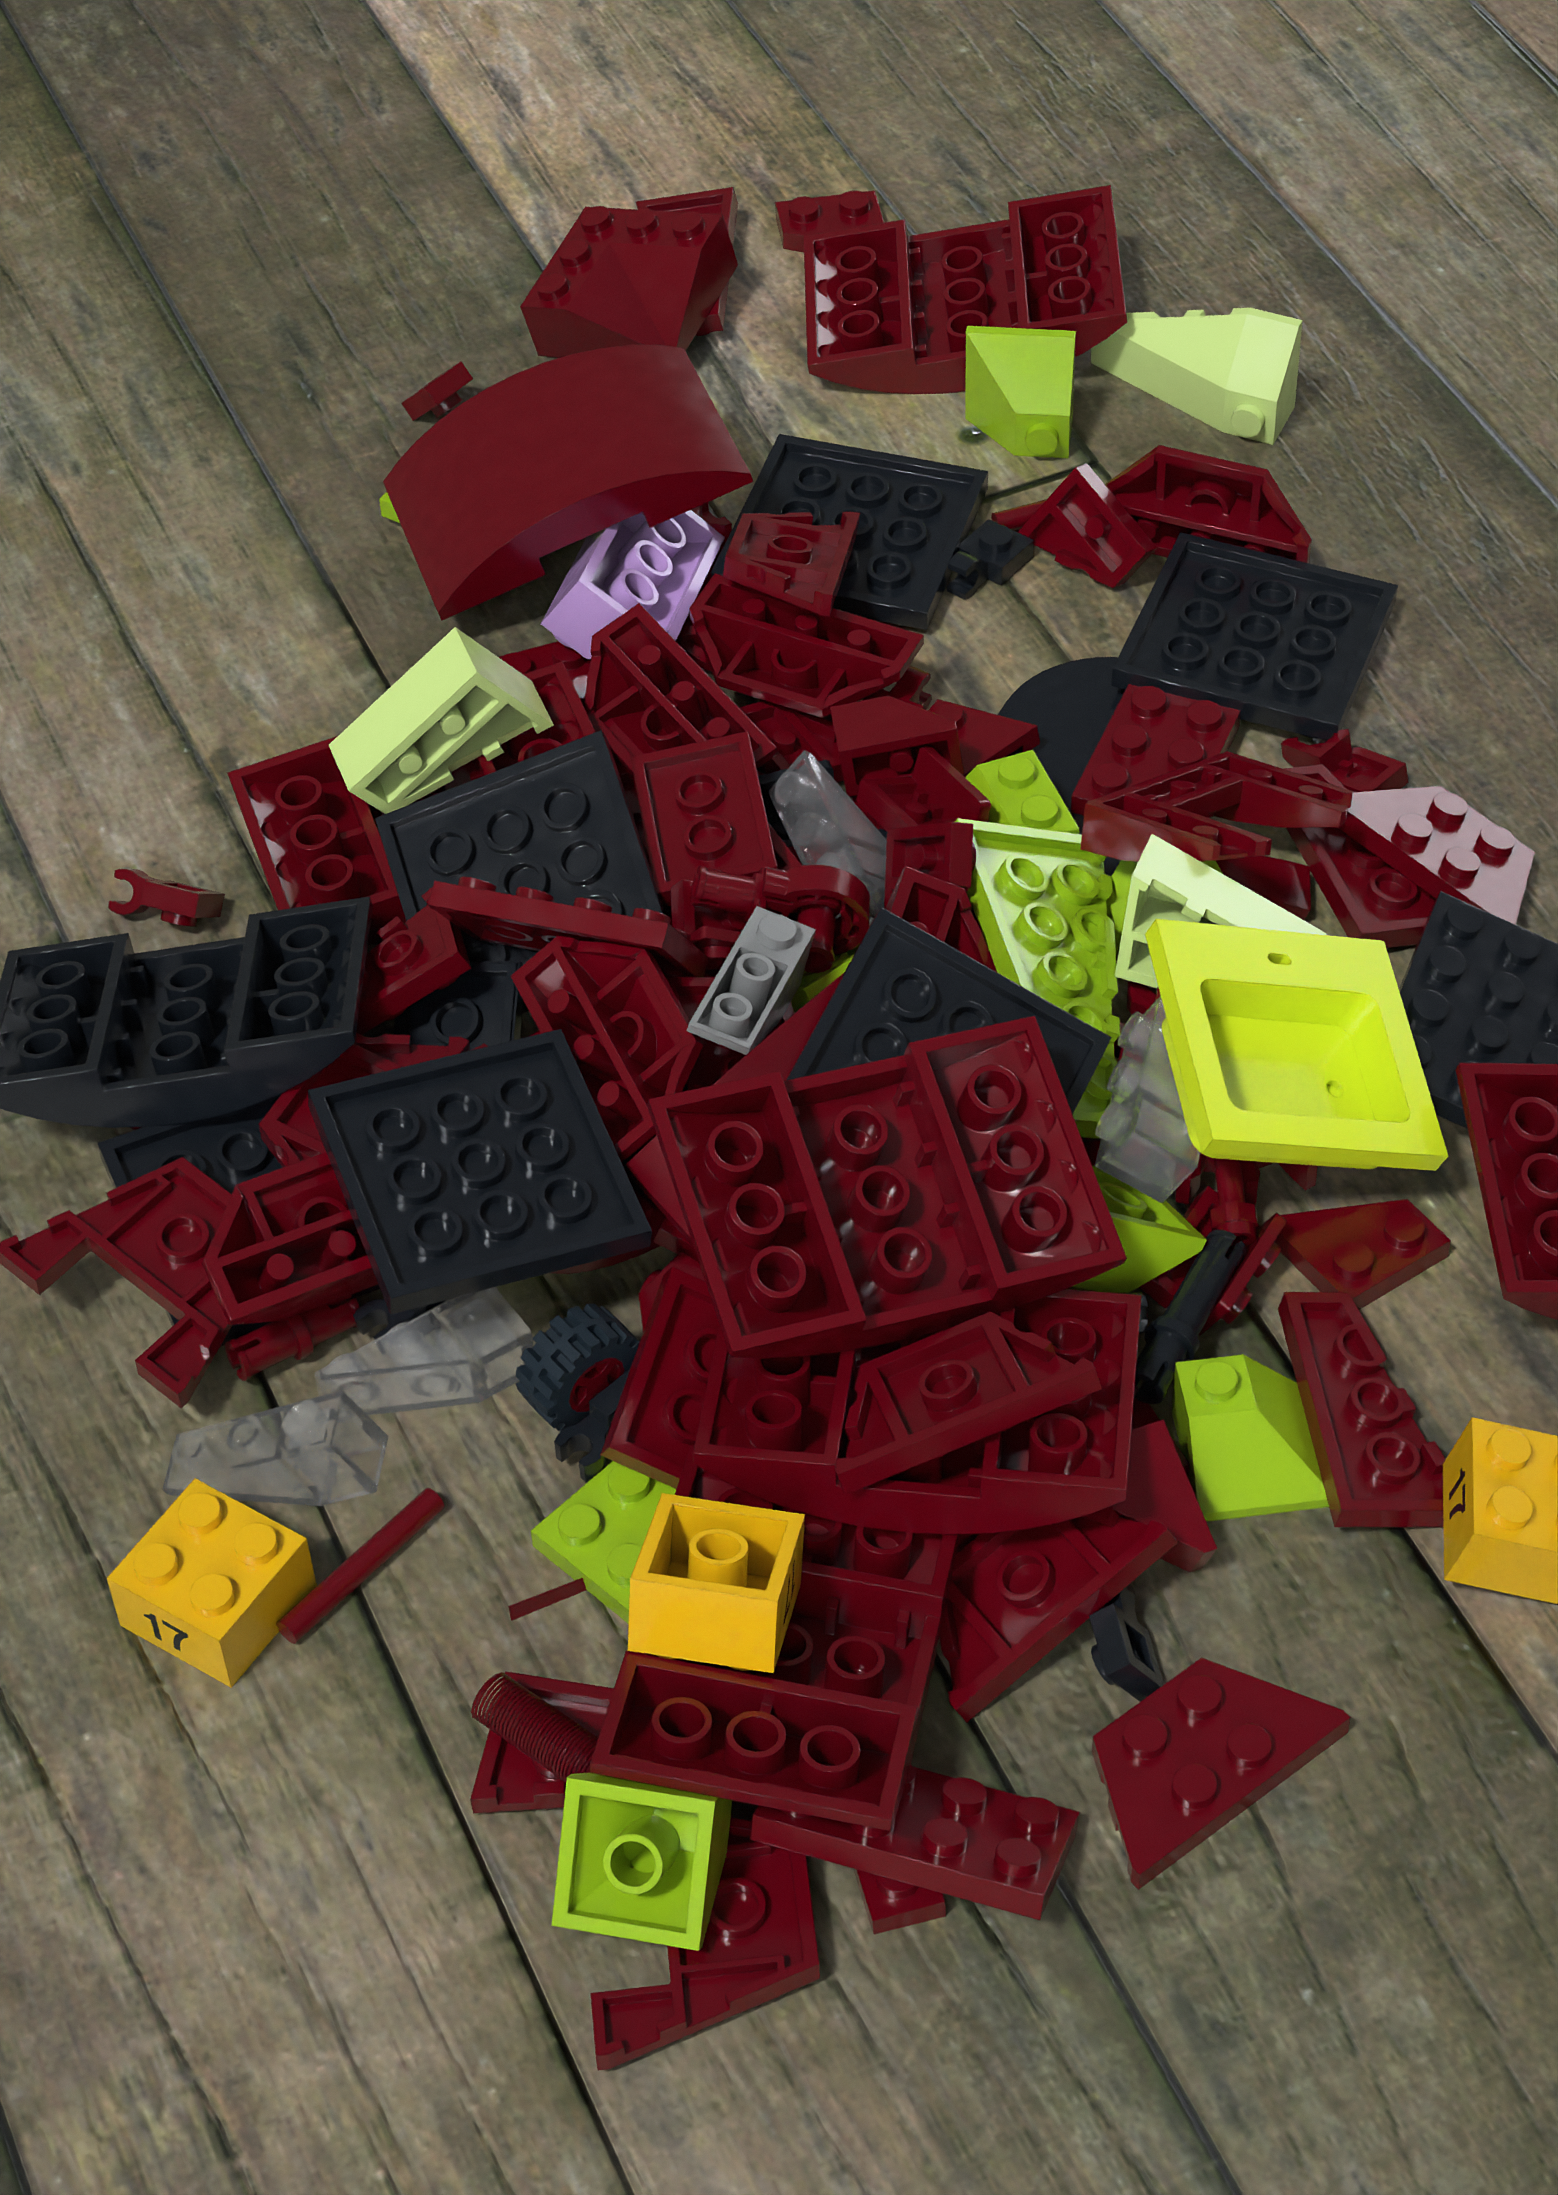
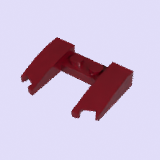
M1226 751L1086 802L1080 850L1118 860L1138 862L1151 834H1154L1201 862L1267 856L1271 852V838L1210 818L1215 816L1235 822L1278 828L1341 827L1346 822L1347 809L1351 807L1353 791Z

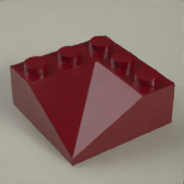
M585 206L520 306L538 356L561 358L574 353L625 345H664L681 347L686 351L738 267L724 217L720 214H703L693 211L670 212L653 211L651 209L637 210Z

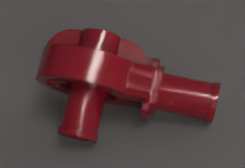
M699 865L692 883L690 904L693 906L714 908L745 916L744 921L746 923L756 906L816 929L805 967L806 972L819 973L830 969L835 955L848 952L858 946L869 928L870 894L868 889L856 876L836 867L803 865L789 870L765 867L761 868L759 873H754L752 877Z

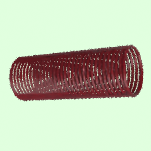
M503 1672L493 1675L484 1683L473 1701L471 1709L472 1718L525 1753V1755L532 1758V1760L542 1765L564 1782L567 1781V1777L570 1774L590 1773V1764L598 1737Z

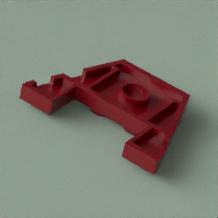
M184 1157L106 1192L107 1201L77 1215L68 1210L48 1219L47 1224L49 1228L19 1241L17 1235H14L0 1242V1264L39 1295L86 1254L93 1252L177 1318L179 1321L135 1359L138 1375L180 1408L189 1402L232 1327L227 1322L202 1265L232 1194Z
M731 1817L727 1854L702 1948L696 1951L667 1946L671 1980L669 1984L590 1993L598 2071L614 2068L820 1979L806 1855L750 1840L752 1821Z

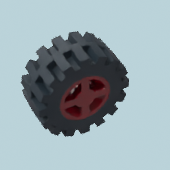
M586 1304L583 1310L579 1306L568 1309L567 1317L564 1319L557 1315L549 1321L551 1328L545 1333L539 1330L532 1338L536 1344L533 1348H525L520 1357L525 1364L516 1369L515 1376L519 1380L516 1383L518 1391L535 1411L559 1432L569 1426L576 1425L590 1414L589 1401L631 1368L640 1341L603 1306L599 1308L596 1304Z

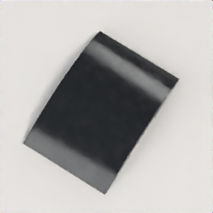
M370 896L250 914L245 937L134 953L129 933L8 951L0 979V1109L40 1120L79 1126L106 1128L162 1126L216 1117L247 1108L277 1096L304 1082L335 1061L355 1043L373 910Z

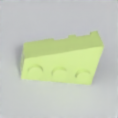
M454 627L329 744V748L348 791L384 814L408 806L454 780L452 771L479 756L484 755L486 760L490 761L504 753L501 744L533 727L536 733L539 734L554 724L532 680Z
M1151 834L1132 874L1115 977L1154 988L1158 987L1145 933L1155 919L1327 935V933Z

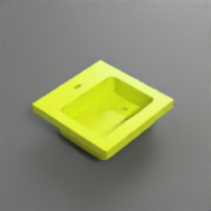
M1166 919L1154 920L1145 933L1166 1014L1162 1022V1033L1188 1135L1194 1147L1201 1154L1211 1158L1356 1169L1390 1167L1436 1171L1449 1157L1384 941Z

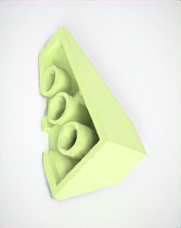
M1233 308L1230 315L1207 316L1204 310H1187L1183 317H1160L1155 312L1126 313L1127 323L1106 340L1091 348V363L1221 432L1274 445L1295 407L1302 320L1254 308Z

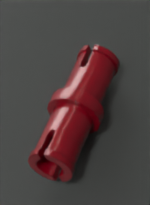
M351 1294L286 1320L271 1322L237 1339L226 1341L225 1351L230 1365L233 1369L241 1365V1369L237 1370L236 1375L242 1381H246L253 1375L288 1358L294 1357L296 1360H302L312 1355L314 1346L351 1328H357L353 1315L360 1306L356 1298L347 1302L346 1299L351 1298Z

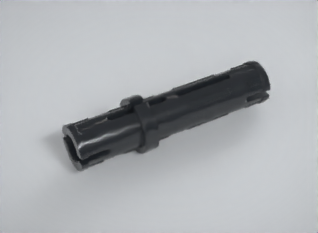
M1217 1229L1211 1231L1206 1236L1207 1241L1202 1251L1197 1255L1164 1314L1157 1317L1156 1320L1153 1319L1147 1327L1144 1337L1146 1345L1137 1358L1135 1388L1140 1379L1144 1380L1135 1395V1398L1147 1404L1161 1403L1174 1379L1175 1362L1188 1361V1359L1191 1361L1198 1351L1200 1344L1198 1339L1199 1333L1238 1265L1246 1256L1247 1249L1242 1241L1236 1243L1231 1254H1227L1229 1247L1236 1238V1235Z

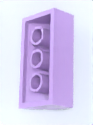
M692 510L649 528L641 512L587 536L541 625L548 629L561 644L571 647L584 658L591 659L592 635L640 603L676 641L689 614V608L695 601L725 537Z

